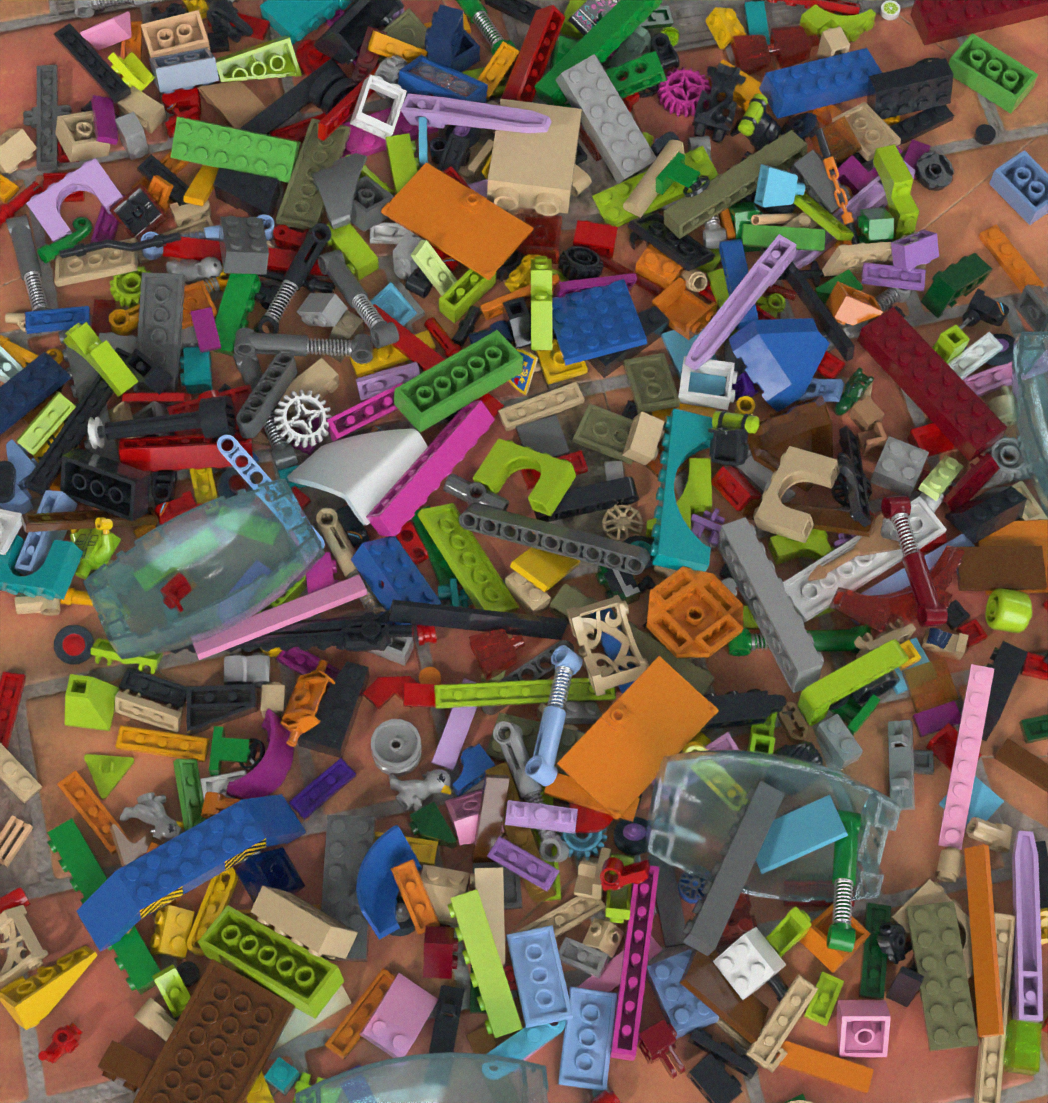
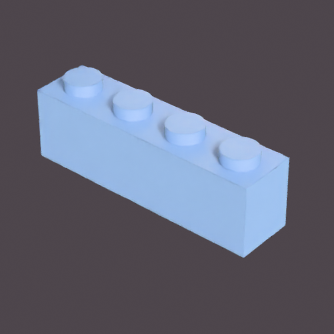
M46 490L37 513L75 511L77 503L63 491ZM67 530L29 532L14 569L24 576L36 572L45 562L53 541H63Z

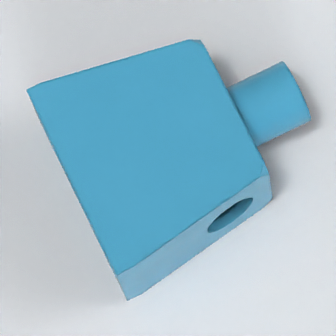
M761 164L754 203L762 207L791 205L794 202L795 195L804 194L805 184L797 182L798 176L796 174Z

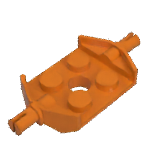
M319 660L316 670L300 675L280 721V724L291 732L287 740L289 746H296L298 738L302 733L307 732L320 723V720L315 717V713L318 710L327 683L335 684V681L324 673L328 666V662L325 660Z

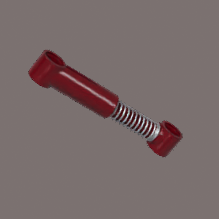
M906 495L884 497L881 502V511L886 519L892 521L898 542L900 543L899 545L901 546V552L904 557L902 562L918 607V623L921 627L944 625L948 618L947 608L939 601L924 554L918 551L919 548L917 547L918 544H916L915 534H913L911 523H909L910 520H908L911 513L910 499Z

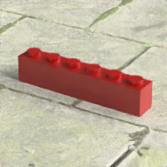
M554 5L536 10L501 99L532 103L536 94L534 86L543 76L565 20V16Z
M240 432L235 433L233 437L253 458L252 438H243ZM203 434L121 438L119 442L120 463L142 471H179L191 468L199 470L209 467L224 468L232 466L217 448L219 438L207 439ZM225 440L222 443L224 451H230L234 446L232 440ZM240 456L236 461L238 467H246L248 464V458L245 456Z

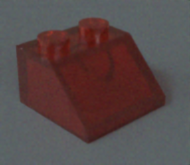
M522 213L521 220L533 227V231L519 245L517 250L526 256H546L547 259L552 260V264H558L563 234V217Z

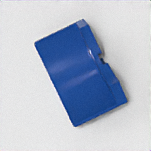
M398 825L386 831L371 846L361 863L357 877L356 891L359 907L379 940L400 928L396 914L398 902L396 898L399 888L391 868L414 859L418 871L423 869Z

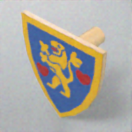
M515 348L523 356L522 373L510 379L509 382L519 392L527 395L533 374L541 370V365L537 363L538 357L531 352Z

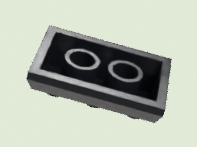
M1013 486L996 487L945 514V518L975 544L1021 518L1027 498Z

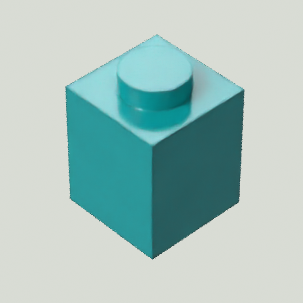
M278 1057L264 1078L266 1082L286 1096L299 1079L300 1074L298 1070Z

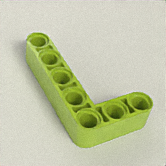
M893 639L806 687L801 692L797 707L808 725L813 726L827 716L831 704L903 665L909 657L897 639Z

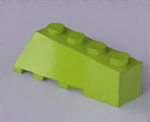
M286 35L215 59L220 82L302 76L290 37Z

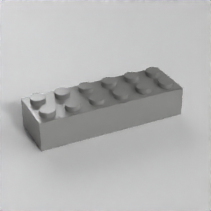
M595 54L558 76L556 82L571 107L582 109L581 123L618 184L653 164L657 157Z

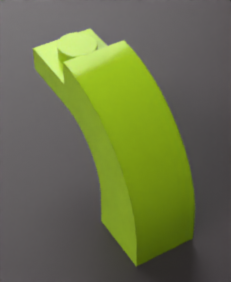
M954 325L940 334L932 348L948 364L962 353L970 339L957 325Z
M777 712L770 714L764 724L751 725L747 746V760L771 763L775 744L773 734Z

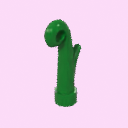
M86 217L76 218L72 225L77 231L50 245L46 244L38 248L37 252L40 259L44 263H48L60 255V250L73 248L74 245L91 232L93 228L92 222Z

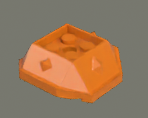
M683 566L650 590L646 627L676 658L710 657L742 633L743 604L714 574L692 570V568ZM690 616H696L698 619H692Z

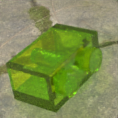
M1012 1020L1007 1024L1006 1050H1004L1003 1062L1005 1072L1035 1076L1039 1073L1042 1024Z

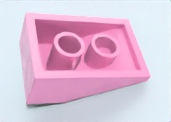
M398 973L359 1035L396 1060L401 1061L416 1040L438 999Z

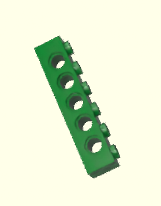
M656 51L645 53L642 57L626 61L618 67L609 68L605 71L621 99L667 80ZM563 102L560 105L562 107L572 108L570 103L565 104V102Z

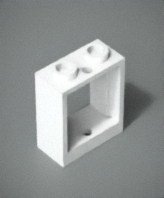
M369 75L363 82L350 124L386 140L385 137L393 135L407 91L401 89V86L398 84H390L384 81L380 76ZM369 88L394 99L387 123L362 113Z
M684 356L678 395L680 403L728 410L729 403L734 402L735 390H732V384H736L738 371H734L735 363L709 359L695 371L685 365L687 356ZM690 372L726 377L724 396L688 392Z

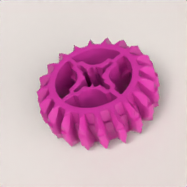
M682 67L680 71L677 68L673 72L668 71L666 75L667 80L659 83L658 86L660 104L663 105L664 110L669 109L670 115L675 112L677 117L680 114H683L685 118L688 114L694 117L702 90H705L707 94L711 93L709 80H705V74L700 75L699 70L693 72L692 68L685 70ZM707 99L703 103L704 109H706L709 103Z

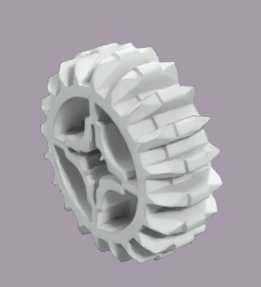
M300 390L298 395L295 391H292L291 398L285 395L283 397L284 402L279 401L278 403L281 409H275L274 412L276 415H279L274 418V422L280 423L276 426V430H283L280 437L283 438L287 435L289 438L286 440V443L288 444L295 440V447H298L300 442H302L303 448L307 447L308 442L311 446H315L316 441L320 443L323 440L322 436L328 435L326 429L329 428L326 420L332 418V416L326 415V413L331 409L330 407H323L326 400L318 401L320 398L319 394L314 398L311 397L312 391H308L306 396L303 390ZM301 403L308 404L315 410H307ZM294 405L295 417L287 421V410L290 406ZM301 415H302V417H307V418H308V419L306 420V422H304V420H297V419H299V417H300ZM319 417V427L316 432L312 433L311 421ZM299 427L306 435L299 434L291 428Z

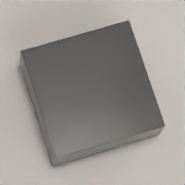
M913 750L914 774L933 775V751Z

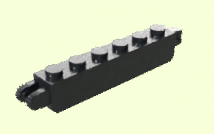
M751 689L747 693L730 691L725 693V695L716 696L715 693L705 694L703 696L719 712L700 731L764 724L770 714L783 710L787 703L786 697L782 696V694L768 695V691H760V689Z

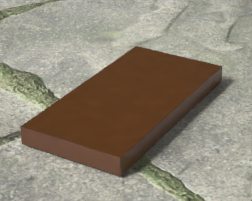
M1042 546L956 547L954 549L959 591H994L998 588L1009 590H1045L1047 588Z
M694 950L680 980V984L753 1044L758 1040L769 1008L753 994L742 1000L713 963V960L698 950Z

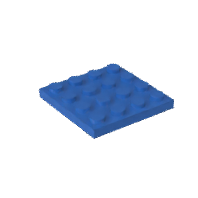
M624 279L615 281L610 285L581 290V292H572L566 294L565 297L552 298V328L565 366L647 344L645 332Z

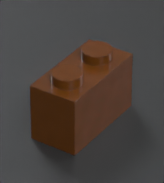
M112 1040L98 1068L103 1071V1077L113 1082L117 1078L124 1082L123 1087L135 1093L137 1089L140 1090L155 1061Z

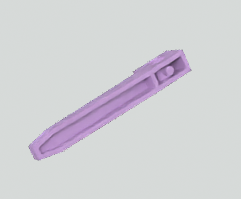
M407 94L400 109L410 125L419 126V117H426L427 127L444 128L446 124L520 133L547 132L552 122L548 116L532 110L417 94Z
M905 162L914 179L915 170ZM880 176L876 177L848 201L846 208L848 212H852L855 227L857 226V216H860V209L879 208L881 205L885 207L888 204ZM840 208L833 214V216L837 218L841 223H843L841 215L844 214L843 209ZM819 226L818 228H816V229H823V230H825V229H824L823 227H821V226ZM825 230V250L823 252L796 250L793 263L798 269L806 266L835 244L837 239Z
M780 234L775 238L694 341L685 359V365L696 371L715 354L769 286L772 287L793 261L797 244Z
M1018 831L1012 854L1013 915L1016 916L1013 944L1014 973L1011 974L1012 1022L1036 1024L1043 1021L1039 862L1033 832Z

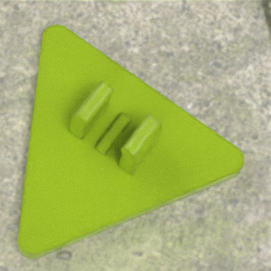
M92 754L84 756L102 799L108 797L135 762L132 757Z

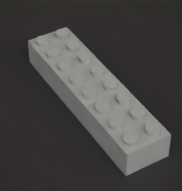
M746 517L722 525L717 548L792 693L803 690L819 680L824 664L823 656L820 652L816 651L812 635L806 632L804 621L800 614L797 615L792 598L787 596L782 579L777 577L773 562L768 560L765 555V547L756 538L754 526L749 524Z

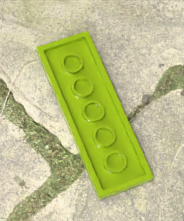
M703 145L685 153V165L699 171L700 176H707L710 181L718 176ZM646 172L592 196L605 224L620 227L638 218V216L624 210L623 204ZM674 181L663 195L657 194L643 215L685 197L683 193L685 186Z
M454 503L421 509L417 514L475 608L509 613L516 612L519 608L518 604L473 533L460 525L459 517L461 514Z

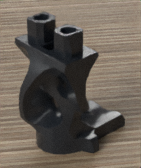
M205 0L209 7L207 18L213 32H222L236 43L240 41L241 36L250 37L253 34L252 28L237 15L238 10L233 7V2L238 3L240 0Z
M722 63L715 67L708 66L707 75L712 83L711 93L707 94L705 90H702L692 122V125H694L693 136H704L706 129L714 131L711 141L722 143L725 135L729 134L737 103L733 101V92L736 85H742L746 77L739 74L741 68L729 67ZM719 93L726 94V98L723 101L717 100ZM706 99L709 100L708 109L703 108V103ZM727 108L729 110V114L725 117L724 115H722L723 110Z

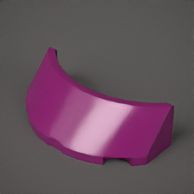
M270 708L267 709L262 723V728L267 730L268 733L267 742L269 746L262 760L252 771L228 783L226 795L234 799L242 800L271 795L282 785L288 771L291 769L294 747L287 744L291 732L280 724L281 719Z

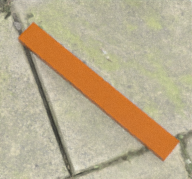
M983 844L964 848L978 1035L985 1038L1004 1035L989 846Z

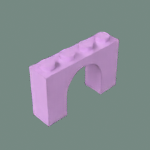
M96 158L92 161H86L81 168L75 172H69L64 179L58 183L51 184L47 190L41 194L34 195L26 203L53 243L72 234L60 213L62 202L71 193L76 191L92 193L98 198L108 214L114 212L125 201Z

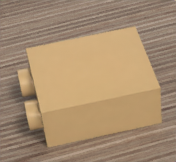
M501 99L500 106L532 110L548 116L552 122L547 132L520 133L496 130L488 175L487 200L505 211H512L520 207L535 209L539 214L545 216H554L558 213L568 214L582 109Z

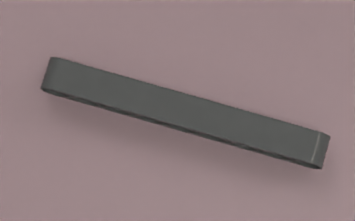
M477 503L470 504L459 517L460 525L466 530L633 575L643 572L650 560L649 552L639 546Z

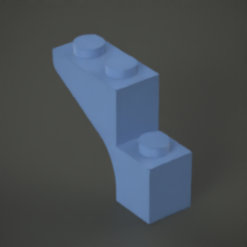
M11 439L6 444L8 461L16 469L15 495L10 502L0 503V509L23 515L33 509L30 501L33 498L26 490L27 487H25L24 483L38 463L34 458L30 460L27 457V450L20 444L17 445Z

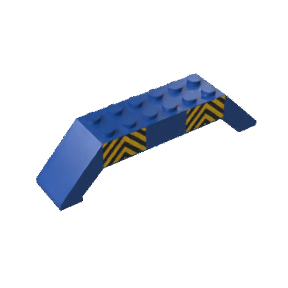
M283 794L242 799L116 870L77 910V914L101 952L120 941L137 922L260 850L278 844H288L306 834V830Z

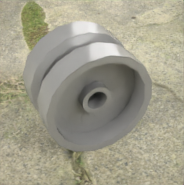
M391 719L381 723L371 737V751L375 765L381 772L387 775L403 776L411 773L418 766L422 755L421 738L418 730L410 722L402 719Z

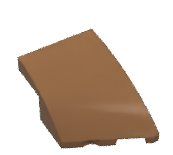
M241 81L206 85L197 88L206 102L212 104L221 119L226 120L230 127L240 129L266 109L258 97Z

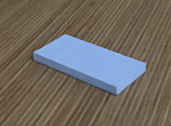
M553 925L507 934L506 939L526 1028L572 1019V1008Z
M569 987V1000L573 1018L566 1020L558 1085L600 1091L607 1090L617 993Z

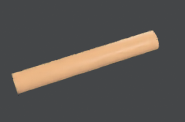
M801 213L753 215L751 222L753 225L786 224Z

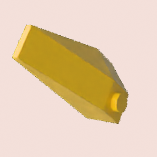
M85 945L60 957L57 960V964L53 966L38 968V973L27 979L24 976L15 979L0 989V1002L16 1023L25 1030L35 1027L40 1023V1020L51 1012L97 957L96 952Z

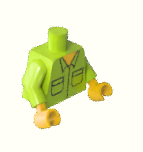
M98 517L95 520L96 528L79 529V531L77 529L71 530V541L83 551L75 572L76 576L87 579L91 570H103L116 550L121 539L109 531L113 526V522L110 519Z

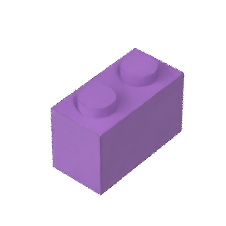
M923 229L891 242L893 266L902 268L904 271L913 270L916 266L928 264L931 260L939 257L937 233Z

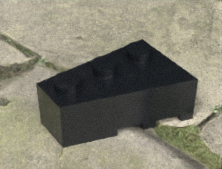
M224 168L218 169L213 184L217 199L236 209H242L251 217L266 214L273 218L280 196L278 179Z
M256 685L186 687L187 733L192 736L214 726H219L257 712L258 689Z

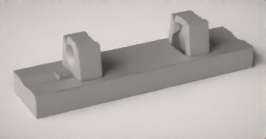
M749 449L747 460L744 464L731 465L761 494L764 493L765 489L769 488L773 472L756 462ZM788 488L782 497V502L789 503L796 493Z
M911 720L888 722L890 809L892 811L915 810L913 722ZM895 744H903L905 747H895Z

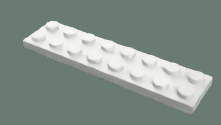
M919 496L910 502L911 513L908 520H910L911 530L915 534L917 547L921 549L943 535L947 529ZM884 518L881 536L898 541L892 521ZM856 536L783 582L784 590L787 596L792 598L796 612L801 615L804 622H807L902 561L904 558L902 550L857 556L827 573L826 578L808 581L809 575L817 565L823 566L853 549L862 537Z

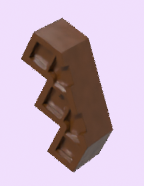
M822 395L801 400L792 408L781 409L770 414V418L764 421L759 420L757 432L755 434L749 433L747 438L753 459L773 472L778 470L781 456L787 452L789 446L833 458V424ZM800 482L794 485L807 492L816 484Z

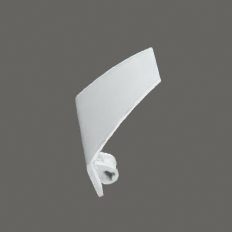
M415 429L386 430L352 436L321 446L290 473L287 478L291 482L327 491L345 499L363 525H368L370 522L366 516L428 446L421 434Z

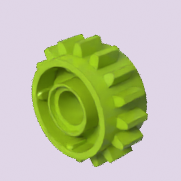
M137 266V271L113 275L114 280L110 281V291L115 302L120 301L122 307L126 305L129 308L140 304L142 273H151V271L146 272L144 266Z

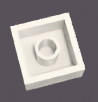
M757 927L742 935L713 961L742 1000L757 991L786 966L785 962Z

